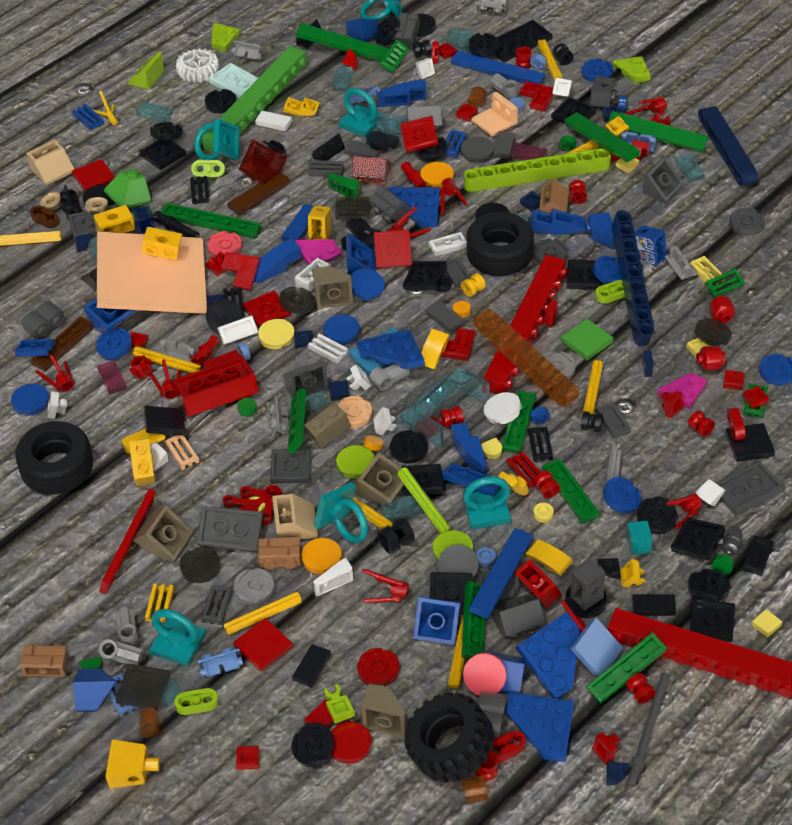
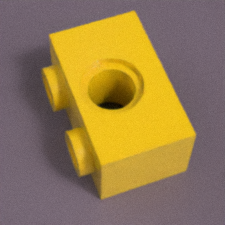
M126 205L93 215L98 232L127 233L135 230L133 216Z
M147 227L143 239L142 253L177 261L181 248L182 234Z
M149 439L129 442L136 486L156 483Z

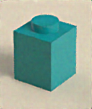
M648 521L627 523L626 537L631 555L650 553L652 551L653 539Z

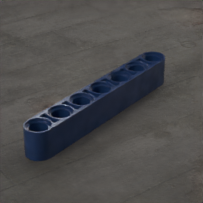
M713 106L699 109L698 117L700 123L738 185L742 187L758 183L757 170L718 108Z

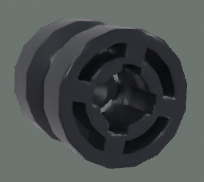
M429 40L413 42L415 58L421 55H431Z
M560 43L553 49V55L561 65H568L572 62L574 55L566 44Z
M583 411L581 430L587 431L591 429L594 432L600 433L603 414H591L588 411Z

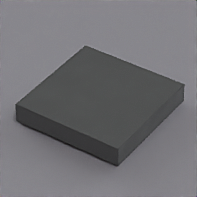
M272 449L271 484L310 483L311 449H297L294 454L288 452V449Z

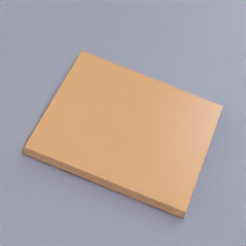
M97 231V308L206 314L207 301L203 238L182 237L181 248L176 261L143 254L142 245L145 234Z

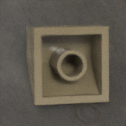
M331 266L312 269L317 309L353 304L350 275Z
M329 401L304 420V432L320 449L351 427L346 413L335 402Z
M378 452L358 478L355 484L357 487L355 492L369 502L390 504L404 486V483L397 474L402 468Z
M164 505L151 512L133 540L147 553L173 562L194 531Z
M369 684L361 704L363 726L368 731L406 739L404 737L406 729L405 710L392 690L383 685Z

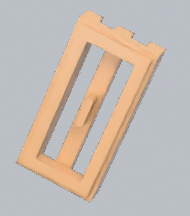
M176 435L165 440L166 447L181 470L185 469L186 465L192 466L193 462L199 463L198 456L184 435ZM180 439L191 458H188L177 440ZM172 442H173V444L175 445V447L177 448V450L179 451V453L181 454V456L183 457L184 461H182V459H181L180 456L178 455L177 451L175 450V448H174L173 445L171 444Z

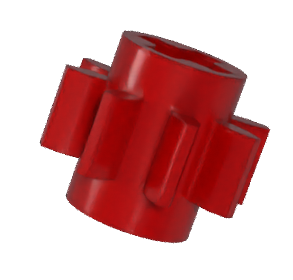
M145 355L136 356L131 360L130 365L132 368L129 371L138 379L140 377L146 378L151 374L152 368L150 366L153 363Z

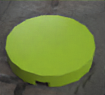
M348 446L337 455V470L346 478L358 479L375 458L374 454L365 446Z
M455 530L445 531L435 538L433 555L438 560L440 554L447 547L459 544L473 550L472 540L463 532Z

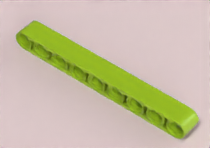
M604 148L468 169L464 172V189L468 192H476L606 171L611 166V153Z

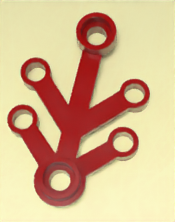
M269 485L265 490L243 486L240 488L241 498L226 495L223 497V505L225 508H232L237 505L242 506L238 510L258 511V507L262 503H266L262 524L269 525L272 522L271 513L274 507L272 495H283V492L277 485ZM252 496L259 497L256 500L249 499Z

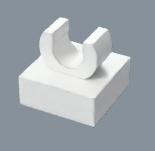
M431 58L415 63L419 79L435 74Z
M556 78L552 94L568 98L573 82Z
M358 365L350 368L352 375L348 376L347 380L351 383L349 386L353 390H357L360 386L365 390L371 387L366 372Z
M51 392L47 418L55 419L56 413L65 414L67 400L59 399L58 392Z
M382 407L373 419L376 434L383 435L386 430L394 431L397 427L396 424H392L395 417L390 415L387 408Z

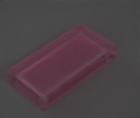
M515 142L510 157L520 160L543 158L547 155V149Z
M115 360L97 366L109 395L127 389Z

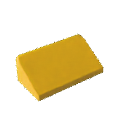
M143 429L123 438L121 442L125 452L131 454L129 442L149 439L152 446L155 442L158 443L165 440L164 434L146 433V429Z

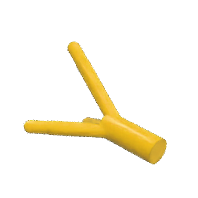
M100 90L99 93L107 112L93 111L99 115L107 116L111 124L115 126L118 124L117 119L113 115L115 105L112 104L109 109L105 96Z

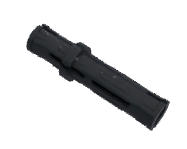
M160 211L154 213V216L158 218L153 217V220L164 225V228L167 230L171 229L181 233L184 237L199 238L195 236V234L200 235L198 231L176 221L174 217L167 216Z

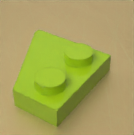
M213 23L212 48L226 52L233 44V40L240 36V29Z
M642 56L612 61L613 68L618 67L621 69V74L629 77L634 83L646 82L651 79Z

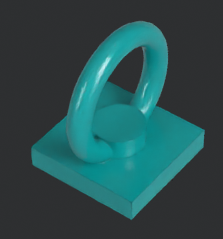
M367 0L360 9L361 18L377 19V21L386 17L391 11H393L398 19L400 14L403 13L400 0H383L386 8L374 16L366 15V11L373 3L381 0Z
M350 88L345 92L343 102L348 113L339 121V127L366 137L368 133L372 132L384 120V114L377 112L374 99L364 90ZM354 94L361 96L367 101L370 109L358 104L352 107L350 96Z
M221 119L214 120V123L205 124L199 129L194 140L196 155L201 160H217L220 156L238 160L240 127ZM214 129V154L205 155L201 150L202 136L208 130Z
M496 476L479 478L466 487L463 493V502L471 530L511 523V517L506 504V500L510 495V486L506 480ZM489 484L501 487L494 497L474 492L477 488Z
M350 482L321 496L314 525L320 529L335 522L343 538L350 543L359 544L367 537L368 523L361 507L353 501L357 487ZM350 509L356 514L360 524L358 536L351 534L342 521V518L349 515Z
M169 609L155 611L152 614L151 621L158 635L149 649L150 655L189 666L207 634L206 629L195 626L190 619L179 612ZM160 618H167L164 625L160 622Z

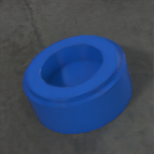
M621 95L619 98V111L627 112L628 97L627 95Z
M538 407L530 413V418L535 424L544 423L550 417L546 407Z

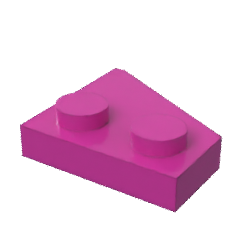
M333 239L295 240L301 247V255L307 265L317 258L328 263L342 254Z
M689 373L659 388L657 396H661L664 392L673 394L675 391L682 393L683 406L691 409L707 386L708 379Z

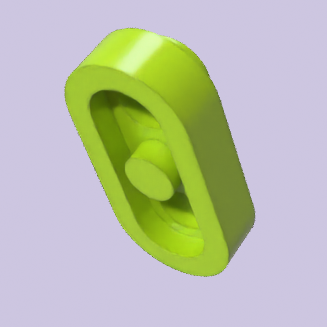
M197 160L192 164L191 170L197 177H221L224 175L226 167L219 160ZM199 166H203L202 172L198 171ZM216 166L220 167L219 172H215Z
M622 280L599 286L595 292V299L604 304L625 297Z
M211 688L182 692L174 700L175 709L181 715L211 711L217 707L219 702L216 691Z

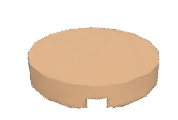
M349 396L340 400L338 404L346 413L351 424L350 428L363 427L372 418V406L369 401L366 402L362 397Z

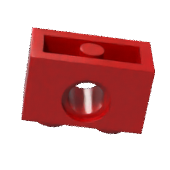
M530 559L514 572L522 585L535 598L539 599V602L546 609L562 596L555 583Z

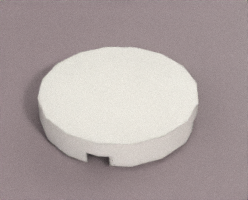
M499 393L486 402L483 411L490 423L506 424L518 417L522 404L519 397L514 393Z

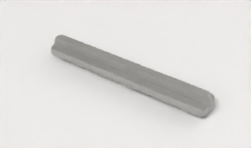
M617 448L610 451L606 483L613 477H619L622 452ZM604 500L603 510L611 514L614 510Z

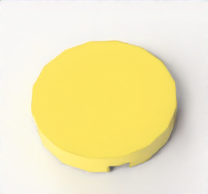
M283 319L269 320L263 323L258 331L259 341H261L264 347L269 349H282V346L285 345L287 347L293 342L295 337L293 325Z

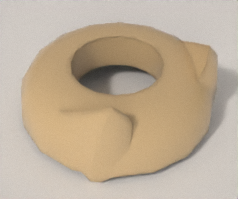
M49 193L42 198L40 206L47 209L56 206L61 200L60 193Z
M102 197L90 198L85 203L88 213L90 211L104 212L108 205L107 199Z

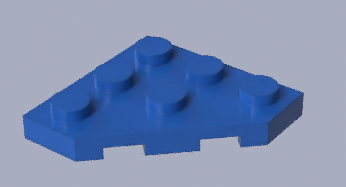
M388 187L389 191L410 206L408 212L413 207H417L408 219L412 218L419 227H437L440 188Z
M410 329L356 341L361 358L368 359L373 357L377 359V362L388 365L392 363L399 364L400 368L403 369L425 365L423 355Z
M568 612L516 646L517 651L549 695L556 699L572 689L574 683L577 656L570 648L579 637L580 629Z
M509 692L506 706V716L517 725L519 731L524 734L529 743L536 747L543 759L566 762L574 701Z

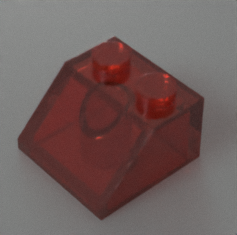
M252 139L239 170L265 184L281 172L288 156L263 142Z
M353 156L351 177L360 180V182L372 179L374 183H382V180H387L391 161L384 158Z

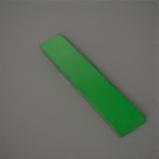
M301 23L296 31V37L346 52L350 49L356 55L380 62L389 51V48Z
M615 111L611 112L608 120L609 123L618 116L629 126L628 132L637 133L639 136L640 134L653 135V137L657 138L656 141L702 153L705 150L709 137Z
M575 113L564 120L566 126L627 163L640 155L639 149L579 113Z
M166 203L161 213L167 216L174 217L180 223L221 232L228 231L231 234L233 232L239 236L253 239L257 237L262 228L261 223Z

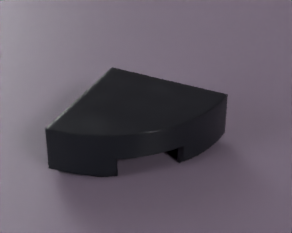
M618 558L597 559V565L603 568L606 576L620 579Z

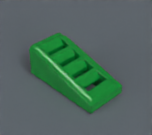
M396 40L379 65L392 74L409 48L399 40Z
M328 173L330 189L357 201L361 194L360 180Z

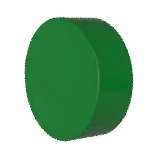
M566 135L561 137L559 147L564 151H571L576 148L577 141L574 137Z
M251 398L241 399L237 404L238 413L245 417L253 415L257 410L256 402Z
M719 554L714 557L712 567L723 574H729L734 567V561L728 555Z

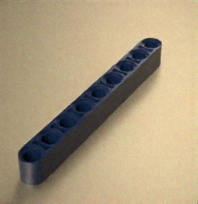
M620 210L616 213L613 220L612 233L633 340L637 345L643 347L649 344L654 333V325L632 217L629 212Z

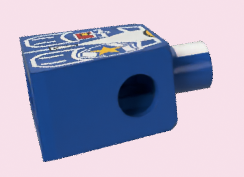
M649 226L638 228L635 231L639 257L656 267L665 260L664 256L667 255L665 231Z

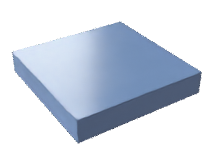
M592 618L570 649L597 678L613 664L623 647L597 618Z

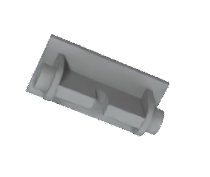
M476 0L478 3L474 2L480 10L487 11V8L493 9L492 11L496 13L507 11L504 8L507 5V0H493V2L491 0Z
M233 40L235 48H232L231 53L234 56L245 58L246 53H248L247 59L259 61L262 60L263 55H266L263 47L259 44H249L242 40Z
M672 246L670 248V255H666L664 258L678 277L683 280L697 275L693 265L687 261L680 248Z
M168 338L161 339L160 341L162 349L159 353L191 362L190 358L198 351L193 345L177 344L176 341L169 340Z
M275 395L272 403L270 402L268 405V414H270L269 428H271L272 436L275 435L276 431L281 434H286L289 431L287 404L284 401H278Z

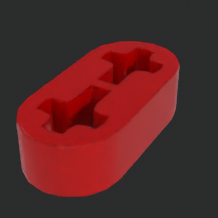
M728 408L727 421L733 440L745 439V426L739 408Z
M511 731L492 741L494 744L492 750L500 751V754L497 755L498 763L521 753L525 749V736L523 733ZM512 740L519 741V745L512 743Z

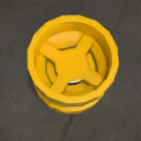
M475 273L470 279H465L461 282V288L465 295L472 297L477 291L485 289L486 283L479 273Z

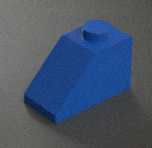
M610 213L588 215V222H585L586 232H589L591 240L610 249H615Z

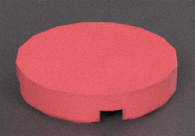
M228 231L218 232L209 238V242H207L208 252L213 257L218 256L220 251L224 255L226 252L239 254L242 250L241 238L233 232L232 234L228 233Z
M484 652L478 653L468 660L464 667L463 677L466 686L474 694L479 696L481 692L496 694L505 684L507 671L506 666L499 657Z

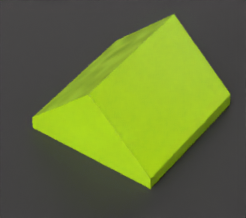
M160 51L143 63L127 83L149 90L164 72L162 53Z

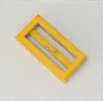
M153 584L145 614L146 622H152L151 616L157 592H159L155 611L161 609L164 593H167L164 609H170L174 585L166 587L165 584H161V586ZM160 618V622L165 623L167 618Z

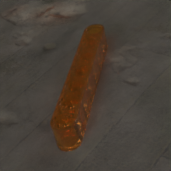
M488 308L473 318L472 322L476 330L558 405L566 407L579 396L580 393L576 385L492 309Z

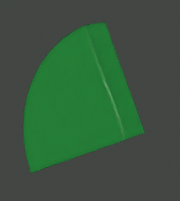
M102 657L80 660L81 669L102 668Z

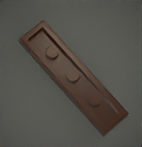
M277 171L228 202V208L237 215H241L290 183V179L280 171Z
M82 317L76 319L54 339L55 345L52 346L53 349L49 351V355L35 356L31 360L32 365L46 372L54 365L50 355L52 354L56 361L61 359L94 329L92 323Z

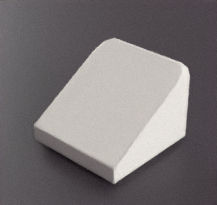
M156 442L152 444L151 451L155 471L169 460L167 452Z
M708 479L696 491V494L715 507L725 489Z

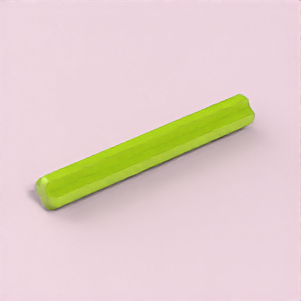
M406 467L400 469L397 473L399 478L440 534L449 531V524Z

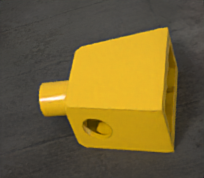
M314 206L308 215L309 240L328 239L332 228L331 208Z
M111 740L105 776L109 788L144 784L147 771L160 770V758H149L146 745Z

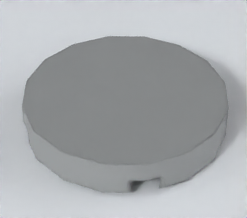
M548 352L539 360V374L550 382H565L575 374V360L565 352Z
M261 568L242 571L235 578L233 585L236 598L241 603L247 605L265 603L271 598L275 589L272 575Z

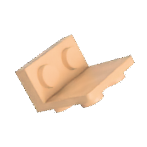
M498 92L492 94V107L472 118V122L493 137L499 131L502 132L518 123V107Z

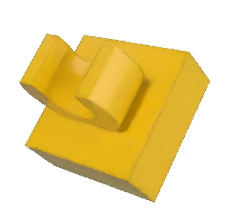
M617 116L605 125V129L620 137L622 132L629 131V126L622 118Z
M631 559L620 569L621 586L629 588L633 584L640 586L645 582V579L640 578L644 574V570L639 568V561Z

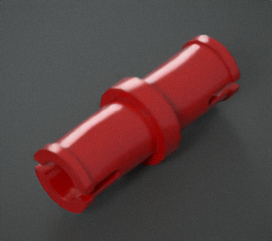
M410 162L402 163L401 170L407 175L409 182H412L416 187L427 186V183L420 177L419 171L414 169Z
M215 335L210 336L205 344L199 346L198 351L190 358V361L201 365L221 343L220 340L217 341L219 338Z

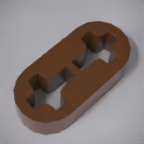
M40 205L30 209V215L34 222L46 228H55L59 225V218L56 212Z

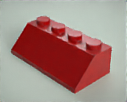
M243 356L172 379L181 406L188 417L209 409H215L227 403H232L244 397H250L259 392L255 373Z

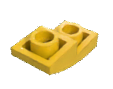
M288 97L283 112L300 116L315 115L320 102L304 98L302 102Z
M435 329L431 330L421 351L425 361L424 366L437 369L441 354L445 352L450 334Z
M503 471L498 475V477L506 480L510 489L520 495H527L529 493L526 485L527 482L520 476L516 477L511 473L508 475Z
M539 539L526 552L529 559L543 564L547 571L560 576L573 562L572 558Z

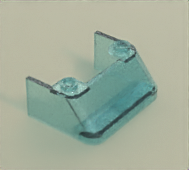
M463 368L449 372L438 378L401 412V424L415 433H422L429 442L442 448L443 426L430 418L434 413V409L457 388L481 403L486 404L489 400V383Z

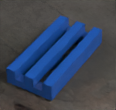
M86 104L83 105V108L78 107V111L72 110L73 116L90 130L104 124L103 118Z
M451 130L446 139L448 147L453 136L456 135L446 154L448 157L454 155V158H457L461 150V144L467 138V133Z
M53 339L22 340L14 352L16 356H48L55 342Z

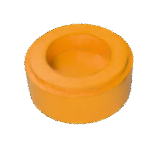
M458 301L453 304V312L461 318H466L471 313V306L466 301Z
M366 436L363 444L369 450L380 451L384 441L376 436Z

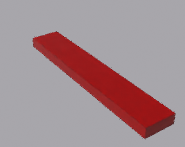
M148 489L101 582L99 592L103 594L108 593L134 541L133 539L154 501L156 494L154 490Z

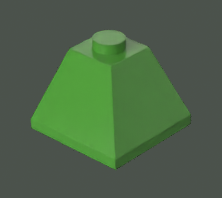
M137 169L121 171L104 189V192L119 207L126 205L130 208L151 203L145 177Z

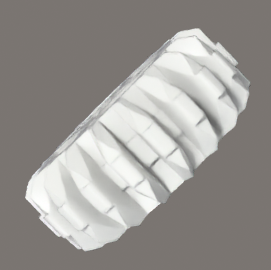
M207 49L188 50L187 53L183 52L179 56L176 70L180 78H183L184 81L188 80L189 83L208 82V78L218 72L219 61L215 53L207 51Z

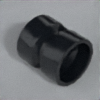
M400 518L393 522L391 526L387 525L377 531L378 540L388 554L400 549V545L406 546L415 540L412 527L405 518Z

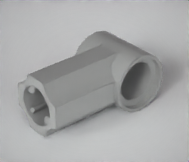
M498 73L493 75L490 85L501 92L504 98L509 101L513 97H518L517 82L515 80H507Z
M393 364L385 369L376 367L371 371L369 378L381 391H387L392 387L393 382L409 375V369L400 368L399 364Z
M128 607L120 608L115 613L119 642L138 647L139 639L134 611Z
M110 639L103 640L100 643L99 654L102 657L139 667L144 649ZM109 643H112L115 647L112 655L106 652V646Z

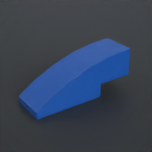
M425 79L408 81L378 92V107L411 105V101L426 100Z
M533 209L529 218V224L533 232L574 234L585 231V217L552 209L551 213Z
M290 238L270 250L260 259L254 282L259 284L286 271L288 264L302 258L301 247Z
M467 422L451 425L452 440L461 458L472 470L487 475V464L479 436H470Z

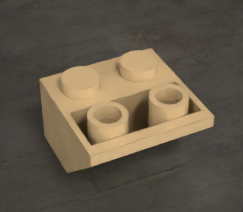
M56 140L26 153L29 168L45 185L53 183L71 174L72 170H75L64 148Z
M294 494L272 496L277 538L300 537V540L318 538L317 527L314 525L315 509L313 503Z

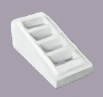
M319 258L315 259L295 276V286L306 293H310L314 289L312 269L317 266H331V264Z
M346 558L339 561L313 581L316 596H320L353 581V570Z

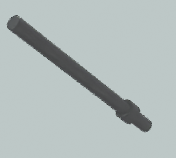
M667 673L661 674L636 755L630 763L631 771L627 783L630 785H636L639 773L643 771L645 765L644 757L670 675Z

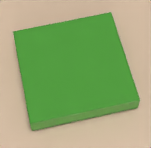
M588 319L561 336V342L587 361L614 341L611 335Z

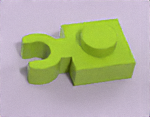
M335 684V693H329L328 689L324 688V696L328 700L326 707L334 724L355 716V711L347 695L341 696V689L338 684Z

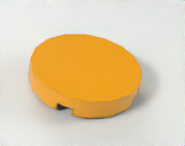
M431 162L421 169L420 177L427 183V186L442 188L441 183L444 179L448 177L454 179V171L446 163Z
M317 538L309 541L303 547L301 558L306 570L321 575L342 560V553L337 542L328 538Z

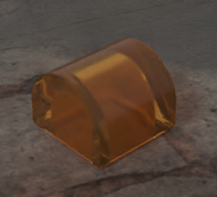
M479 86L472 88L467 105L483 107L487 98L486 90Z
M153 707L142 709L139 712L141 735L146 738L160 736L159 717Z
M483 776L460 780L466 804L488 800L487 787Z

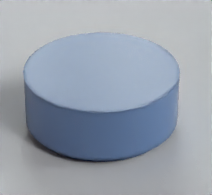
M534 54L530 64L533 68L542 70L546 66L547 60L541 54Z
M520 97L509 99L512 104L518 107V112L524 109V99Z
M238 344L239 355L243 356L246 361L250 360L251 355L247 344Z
M484 547L476 552L480 567L489 568L496 562V553L493 549Z

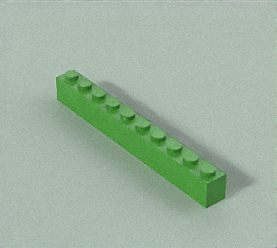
M289 46L219 119L239 126L240 135L307 65L306 51ZM214 129L208 130L202 136L203 149L212 153Z

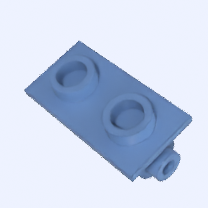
M626 131L622 132L621 136L622 140L631 145L633 139L650 143V152L654 151L657 138L653 137V135L640 134L638 136L637 133Z
M232 647L222 650V654L213 656V654L202 656L201 660L198 661V667L203 666L200 669L201 677L206 676V678L221 674L220 665H223L225 672L239 669V666L243 665L242 658H237L240 650H234Z

